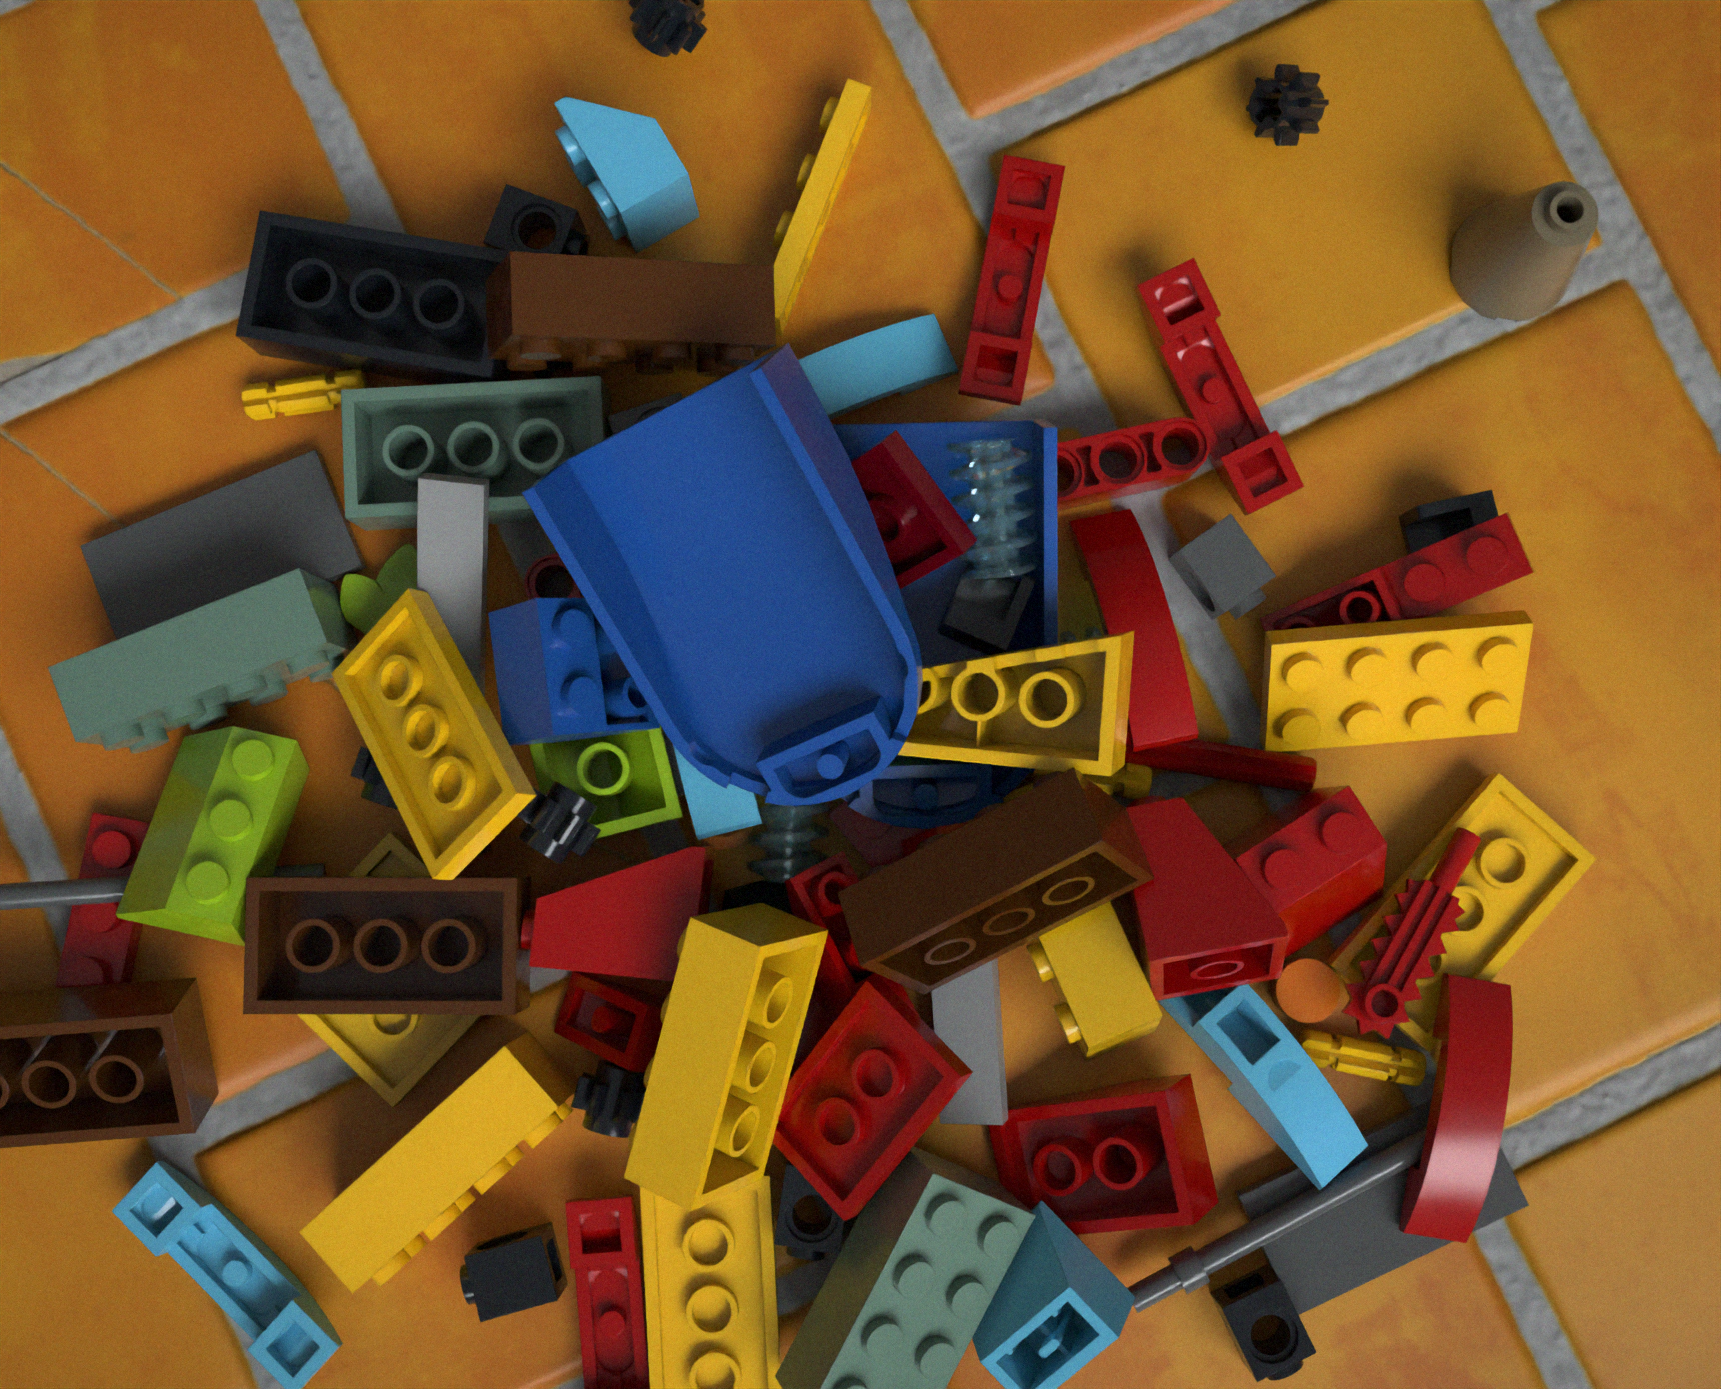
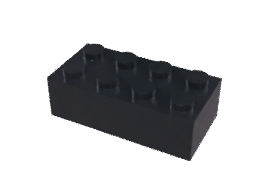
M260 210L236 336L262 356L347 370L358 369L361 372L433 384L508 381L510 369L507 368V360L488 359L485 281L510 251Z

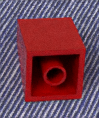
M1349 785L1314 788L1306 791L1222 845L1285 922L1288 942L1284 960L1383 896L1387 842Z
M1153 795L1141 797L1130 802L1126 810L1155 877L1127 892L1145 978L1155 1000L1159 1001L1281 978L1288 942L1285 922L1182 797L1166 800L1162 796Z
M707 845L691 846L536 898L535 910H526L521 930V948L530 950L529 966L674 982L679 963L677 946L683 931L688 926L690 917L709 913L716 849L713 846Z

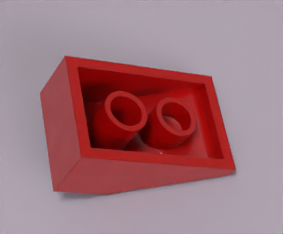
M1190 1073L1128 1081L1008 1106V1120L1003 1125H988L1000 1183L1029 1210L1042 1200L1075 1235L1195 1225L1219 1203Z

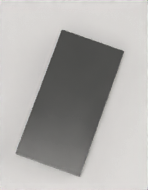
M317 450L310 451L80 546L117 640L298 568L330 583L344 578L346 574H354L367 568L349 521L345 518V511L323 456Z
M1432 1099L1361 1132L1368 1146L1339 1173L1427 1127ZM1501 1146L1482 1210L1472 1232L1529 1206ZM1421 1161L1414 1164V1166H1420ZM1293 1164L1236 1191L1235 1194L1250 1222L1315 1187V1185L1296 1164ZM1409 1168L1261 1247L1270 1268L1282 1280L1298 1315L1453 1242L1403 1233L1399 1230Z

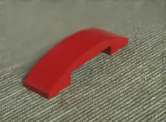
M1005 154L1003 156L958 390L960 395L1021 406L1051 235L1055 225L1065 166Z
M1192 258L1137 285L1135 291L1145 322L1172 388L1186 417L1197 421L1205 428L1210 439L1208 458L1245 516L1303 488L1304 484L1278 431L1275 430L1270 433L1216 322L1221 313L1195 259Z
M1131 509L1069 521V530L1084 581L1089 580L1104 635L1134 631L1127 733L1133 752L1197 739L1199 733L1175 626L1153 557Z
M1443 972L1432 1037L1442 1041L1421 1163L1420 1166L1412 1165L1409 1167L1399 1230L1408 1234L1466 1243L1480 1215L1490 1186L1505 1122L1513 1048L1511 985Z
M633 1195L567 1199L565 1209L570 1269L575 1268L584 1389H650L645 1284Z

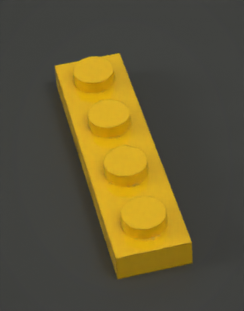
M849 78L840 99L830 96L819 124V133L824 134L825 137L817 156L811 153L806 155L797 178L796 189L802 191V195L794 213L788 210L784 211L775 232L773 246L780 249L773 265L776 334L781 336L871 113L872 87Z

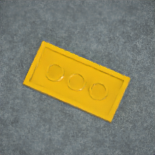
M408 588L331 674L432 879L453 880L534 799L536 793L428 592Z
M1525 610L1265 631L1259 740L1263 750L1286 752L1517 733L1534 623Z
M1500 773L1489 774L1325 962L1346 983L1362 982L1363 976L1357 961L1375 959L1376 955L1369 939L1387 937L1388 932L1381 916L1400 913V908L1394 894L1405 892L1406 879L1409 878L1416 881L1429 880L1458 827L1467 829L1479 836L1481 842L1451 895L1460 899L1458 905L1465 911L1464 914L1455 919L1459 931L1441 934L1440 937L1447 954L1429 956L1428 961L1435 976L1416 980L1422 999L1405 1001L1404 1008L1410 1022L1394 1024L1419 1048L1430 1052L1439 1041V1039L1432 1037L1443 972L1491 981L1597 859Z
M764 1171L763 1179L693 1211H689L640 1186L650 1389H783L775 1378L782 1362L771 1171Z

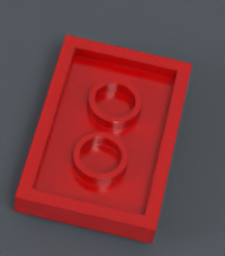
M880 977L868 979L788 1081L772 1142L842 1220L846 1221L860 1213L973 1071Z

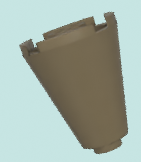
M1562 181L1487 203L1475 210L1454 234L1451 244L1453 248L1452 264L1449 266L1450 278L1462 301L1483 317L1493 320L1497 318L1517 320L1516 322L1529 321L1554 307L1569 289L1597 226L1598 207L1593 196L1584 187L1576 183Z

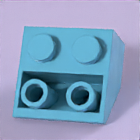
M566 96L554 103L564 125L554 131L555 135L566 153L565 157L583 188L587 187L597 204L596 209L615 241L626 236L637 254L700 217L689 173L655 118Z
M1041 1200L1030 1209L1036 1216L972 1337L980 1363L1005 1389H1057L1119 1338L1136 1298Z

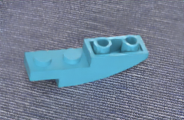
M1249 984L1158 1001L1233 1083L1228 1088L1230 1093L1319 1190L1325 1187L1368 1146L1353 1118L1321 1071L1294 1036Z

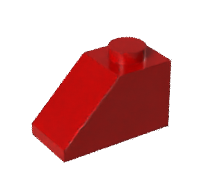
M573 971L554 1033L629 1071L645 1073L649 1062L656 1053L663 1025L660 1014L666 998L586 973Z

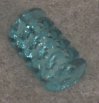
M1017 438L979 439L946 444L947 452L966 457V463L948 471V477L968 483V490L951 497L950 503L953 506L970 510V516L963 519V521L977 538V541L964 554L957 557L958 559L974 563V570L957 578L990 579L1012 577L1030 572L1039 566L1037 555L1019 550L1033 543L1038 538L1035 529L1017 524L1018 521L1030 517L1036 512L1033 502L1016 498L1017 494L1034 486L1032 476L1014 471L1015 467L1032 459V451L1030 449L1012 444V440Z
M756 794L757 796L766 799V796ZM831 802L800 806L768 803V805L759 807L762 824L767 826V831L748 836V844L765 851V857L746 862V870L764 877L763 881L785 883L786 880L827 859V853L811 847L810 844L812 841L829 836L830 828L812 821V816L830 811Z

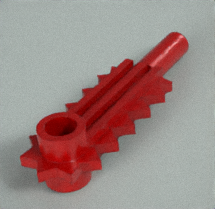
M1458 827L1429 880L1416 881L1409 878L1406 879L1405 892L1394 894L1400 908V913L1381 916L1388 932L1387 937L1369 939L1376 957L1372 960L1357 961L1363 981L1344 984L1350 1000L1341 1012L1356 1019L1359 1035L1375 1030L1384 1038L1389 1039L1394 1024L1410 1022L1404 1008L1405 1001L1422 999L1416 980L1435 976L1428 958L1433 955L1447 954L1440 936L1442 933L1459 931L1455 919L1465 913L1458 905L1460 899L1451 895L1481 842V838L1473 832Z

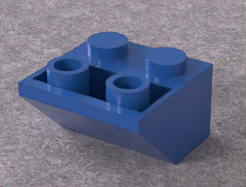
M534 598L488 613L502 730L510 746L564 742L660 728L658 720L585 598Z

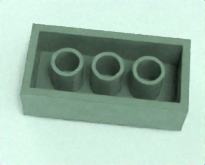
M601 376L341 390L345 518L365 531L417 528L418 478L423 473L489 479L488 524L539 522L522 492L560 462L613 435L608 416L612 415L611 393Z
M298 568L52 665L48 669L75 742L103 745L105 751L125 747L129 748L132 754L166 744L169 742L167 732L187 724L190 725L191 730H197L220 723L229 717L227 708L249 700L251 706H258L278 700L289 693L286 685L308 676L311 682H320L333 678L331 673L357 646L358 640L352 624L345 619L342 613L340 593L337 585Z
M913 1146L862 1209L780 1365L775 1378L783 1389H946L1036 1215L998 1181Z

